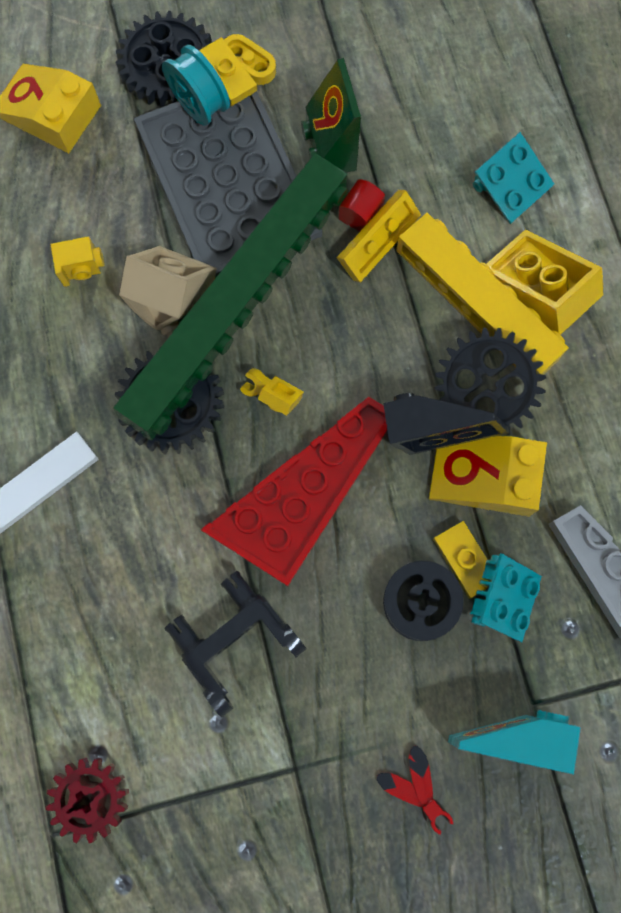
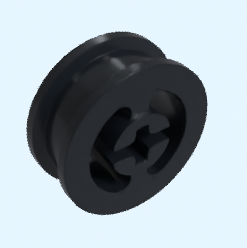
M415 561L402 566L390 578L384 592L383 608L388 622L400 635L414 641H430L447 634L457 624L463 610V593L458 580L447 568L431 561ZM412 578H419L421 584L413 587L408 596L417 598L421 593L427 594L426 600L434 603L440 600V595L432 586V583L436 582L443 588L447 597V610L443 619L438 624L427 626L424 623V619L435 613L438 607L427 605L424 610L418 609L419 603L412 600H407L406 608L413 616V621H407L402 616L397 605V594L404 582Z

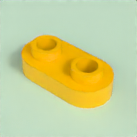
M233 34L224 39L234 54L241 55L237 57L257 85L267 84L274 79L276 75V61L271 53L240 34Z

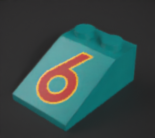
M537 710V717L523 715L449 735L448 743L460 750L574 775L581 727L569 725V716Z

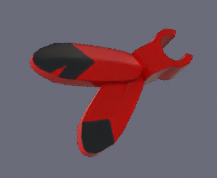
M413 746L408 758L413 783L393 773H380L377 775V781L383 790L390 795L412 805L422 807L430 819L432 829L441 835V830L435 826V819L440 815H444L448 818V823L452 825L453 819L433 799V787L427 757L419 746Z

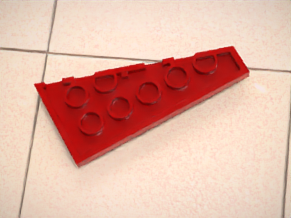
M367 397L338 420L337 424L323 435H319L299 454L286 461L253 487L252 491L237 503H233L223 514L200 530L288 587L387 433L384 406L374 399Z

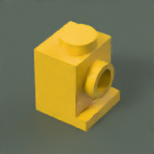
M89 236L51 244L55 274L64 287L70 286L71 279L86 280L92 275L101 274L100 267L105 266L102 250L100 247L95 248Z

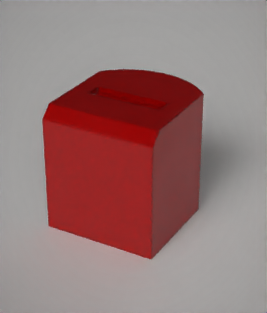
M358 179L339 206V220L360 232L384 206L385 194L373 183Z

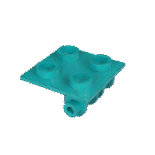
M521 132L515 135L474 172L476 176L475 181L472 183L477 192L487 191L509 224L516 220L555 184Z
M500 553L499 556L492 555L490 560H486L482 576L483 579L489 581L480 580L479 582L481 586L489 588L488 592L480 590L476 592L478 596L486 598V600L475 598L472 611H470V615L473 616L471 623L482 627L487 626L510 638L523 642L525 632L530 624V615L534 601L540 590L542 576Z

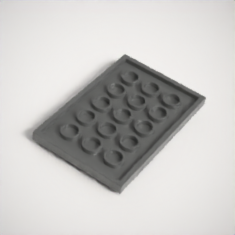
M257 91L232 107L230 105V108L225 112H215L211 115V122L206 126L197 123L185 111L179 101L134 118L136 127L193 259L217 268L215 278L297 177ZM322 229L314 230L310 236L311 241L322 237Z

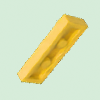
M397 190L336 257L353 281L361 283L397 243L399 236L421 216L407 191Z

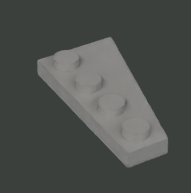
M580 505L548 525L621 640V550L612 542L613 537Z

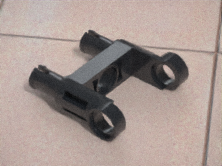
M239 571L230 575L237 584V589L228 578L220 584L239 607L238 614L208 638L200 640L183 615L173 620L181 630V633L175 624L171 622L164 628L183 652L181 655L183 663L204 689L203 694L220 717H224L234 707L226 696L228 691L207 664L260 621L264 622L281 646H287L295 657H298L307 649L290 626L284 623L263 595H256Z

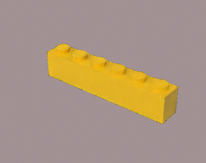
M425 213L399 236L396 251L481 334L483 328H487L490 337H494L497 328H501L503 338L506 339L513 331L516 333L514 343L518 344L523 339L528 341L524 348L525 352L532 349L537 350L536 355L531 360L532 362L543 361L544 365L536 370V374L544 375L569 349L565 344L564 338L557 331L550 330L541 321L539 314L534 309L526 307L517 298V294L510 286L503 285L494 276L492 269L487 264L480 263L471 254L470 249L464 242L457 241L449 234L447 227L441 220L434 219L429 213Z

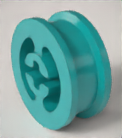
M184 46L181 49L180 57L176 60L167 59L162 63L163 74L173 94L185 111L200 125H208L211 122V115L217 111L225 112L230 108V99L221 78L207 58L194 46Z

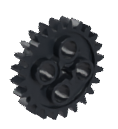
M156 11L155 19L153 20L144 15V24L141 25L133 21L135 30L125 29L126 39L118 40L120 49L115 50L118 59L116 66L123 84L126 83L129 93L135 91L138 100L146 96L149 105L155 99H159L161 107H164L167 99H171L172 103L177 102V98L170 89L163 74L162 63L165 60H176L181 56V49L186 45H192L196 49L201 50L212 43L210 33L205 34L204 25L196 26L194 17L185 22L184 13L182 12L177 18H173L172 12L168 11L166 18H162L160 13Z
M483 328L481 338H477L475 333L470 331V342L466 343L462 339L457 338L459 349L457 351L449 347L446 349L451 356L450 361L439 360V363L446 367L445 372L435 373L436 377L444 380L443 384L434 387V389L444 391L445 396L440 398V401L477 409L478 401L481 398H491L495 403L493 413L508 426L509 433L507 435L511 434L510 424L514 423L520 429L523 428L521 420L523 415L530 419L534 418V415L529 410L530 406L541 407L542 405L535 399V395L546 393V390L537 387V382L547 379L546 375L536 374V370L544 365L543 361L532 362L531 359L536 355L537 350L532 349L525 352L524 348L528 341L523 339L518 344L514 343L516 333L513 331L506 339L503 338L501 328H497L494 337H490L487 328ZM492 350H499L504 356L502 365L496 369L489 368L485 363L486 355ZM509 365H516L515 370L496 381L497 389L494 392L491 389H485L471 401H465V397L485 384L483 378L485 375L495 377ZM464 370H471L475 375L474 385L468 389H463L458 383V376ZM512 377H518L524 383L523 392L516 397L509 396L505 391V383Z
M146 351V362H142L138 358L134 359L138 367L136 370L125 368L129 379L118 380L120 386L124 388V391L115 392L114 395L118 400L153 358L150 351ZM212 369L204 381L198 380L191 389L193 394L188 403L183 408L177 407L174 411L177 423L175 428H171L170 424L162 435L156 434L152 441L130 426L126 428L125 432L129 437L136 435L135 442L139 446L147 441V448L151 452L156 449L157 445H160V450L164 455L167 454L169 446H173L177 454H180L181 444L185 443L193 450V439L197 438L203 443L206 442L203 435L204 430L214 433L215 429L210 423L211 420L221 421L222 419L221 415L215 411V409L225 407L224 402L217 399L224 395L223 388L216 386L221 382L219 375H211L214 371ZM194 407L197 409V413L193 418H181V414L186 408ZM118 419L119 423L122 426L128 425L122 420Z

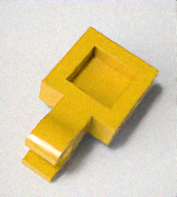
M251 368L245 375L254 382L255 386L246 382L240 388V391L247 396L259 395L258 400L267 404L272 410L281 412L286 416L300 403L304 391L277 376L271 380L256 368Z

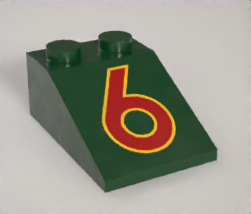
M341 58L337 59L306 105V120L301 121L304 140H310L312 148L308 149L310 159L316 153L344 172L349 173L357 171L361 115L345 60Z

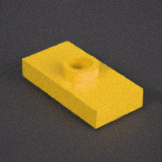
M222 37L199 50L221 78L227 90L231 107L257 91V84Z
M464 521L433 538V541L469 599L477 595V590L484 591L487 589L481 586L479 582L480 580L489 581L482 578L486 566L485 563L488 559Z

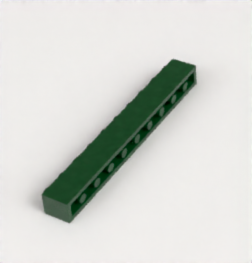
M316 153L312 156L115 404L113 409L120 420L151 441L156 434L162 435L167 430L172 421L170 416L177 407L183 408L188 403L193 394L191 389L198 380L204 381L213 369L212 362L218 354L224 355L233 343L234 338L232 336L239 327L244 329L253 317L252 310L259 302L263 304L269 298L273 290V283L278 277L282 279L286 276L292 266L291 260L297 252L302 254L306 250L314 230H321L329 218L331 208L334 205L339 206L348 193V189L345 188L348 175L346 172Z

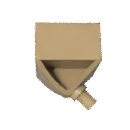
M157 246L126 256L119 296L147 324L156 330H161L162 334H166L169 338L179 325L178 320L188 314L212 284L217 268Z

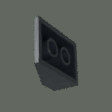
M413 393L399 394L394 397V401L383 403L389 443L409 455L509 433L508 426L494 413L414 395Z

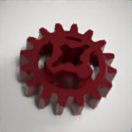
M87 757L79 759L78 768L73 763L64 766L67 776L61 773L54 776L53 779L58 784V787L47 790V794L54 797V802L47 805L46 810L55 811L56 816L50 821L51 826L58 823L63 825L59 834L61 837L71 831L74 833V843H78L84 835H86L88 843H93L97 840L98 832L103 838L111 833L109 824L117 827L122 822L117 812H125L128 809V805L121 802V798L129 793V789H120L119 783L125 777L123 774L117 777L112 775L115 768L113 763L102 768V758L94 759L91 766ZM84 774L97 776L103 782H93L89 779L88 775L85 776ZM68 789L70 792L68 804L66 805L65 795ZM97 791L100 792L90 804L79 808L76 807L86 795ZM110 793L111 804L109 811H107L105 803L107 795ZM73 817L85 819L88 825L75 821Z

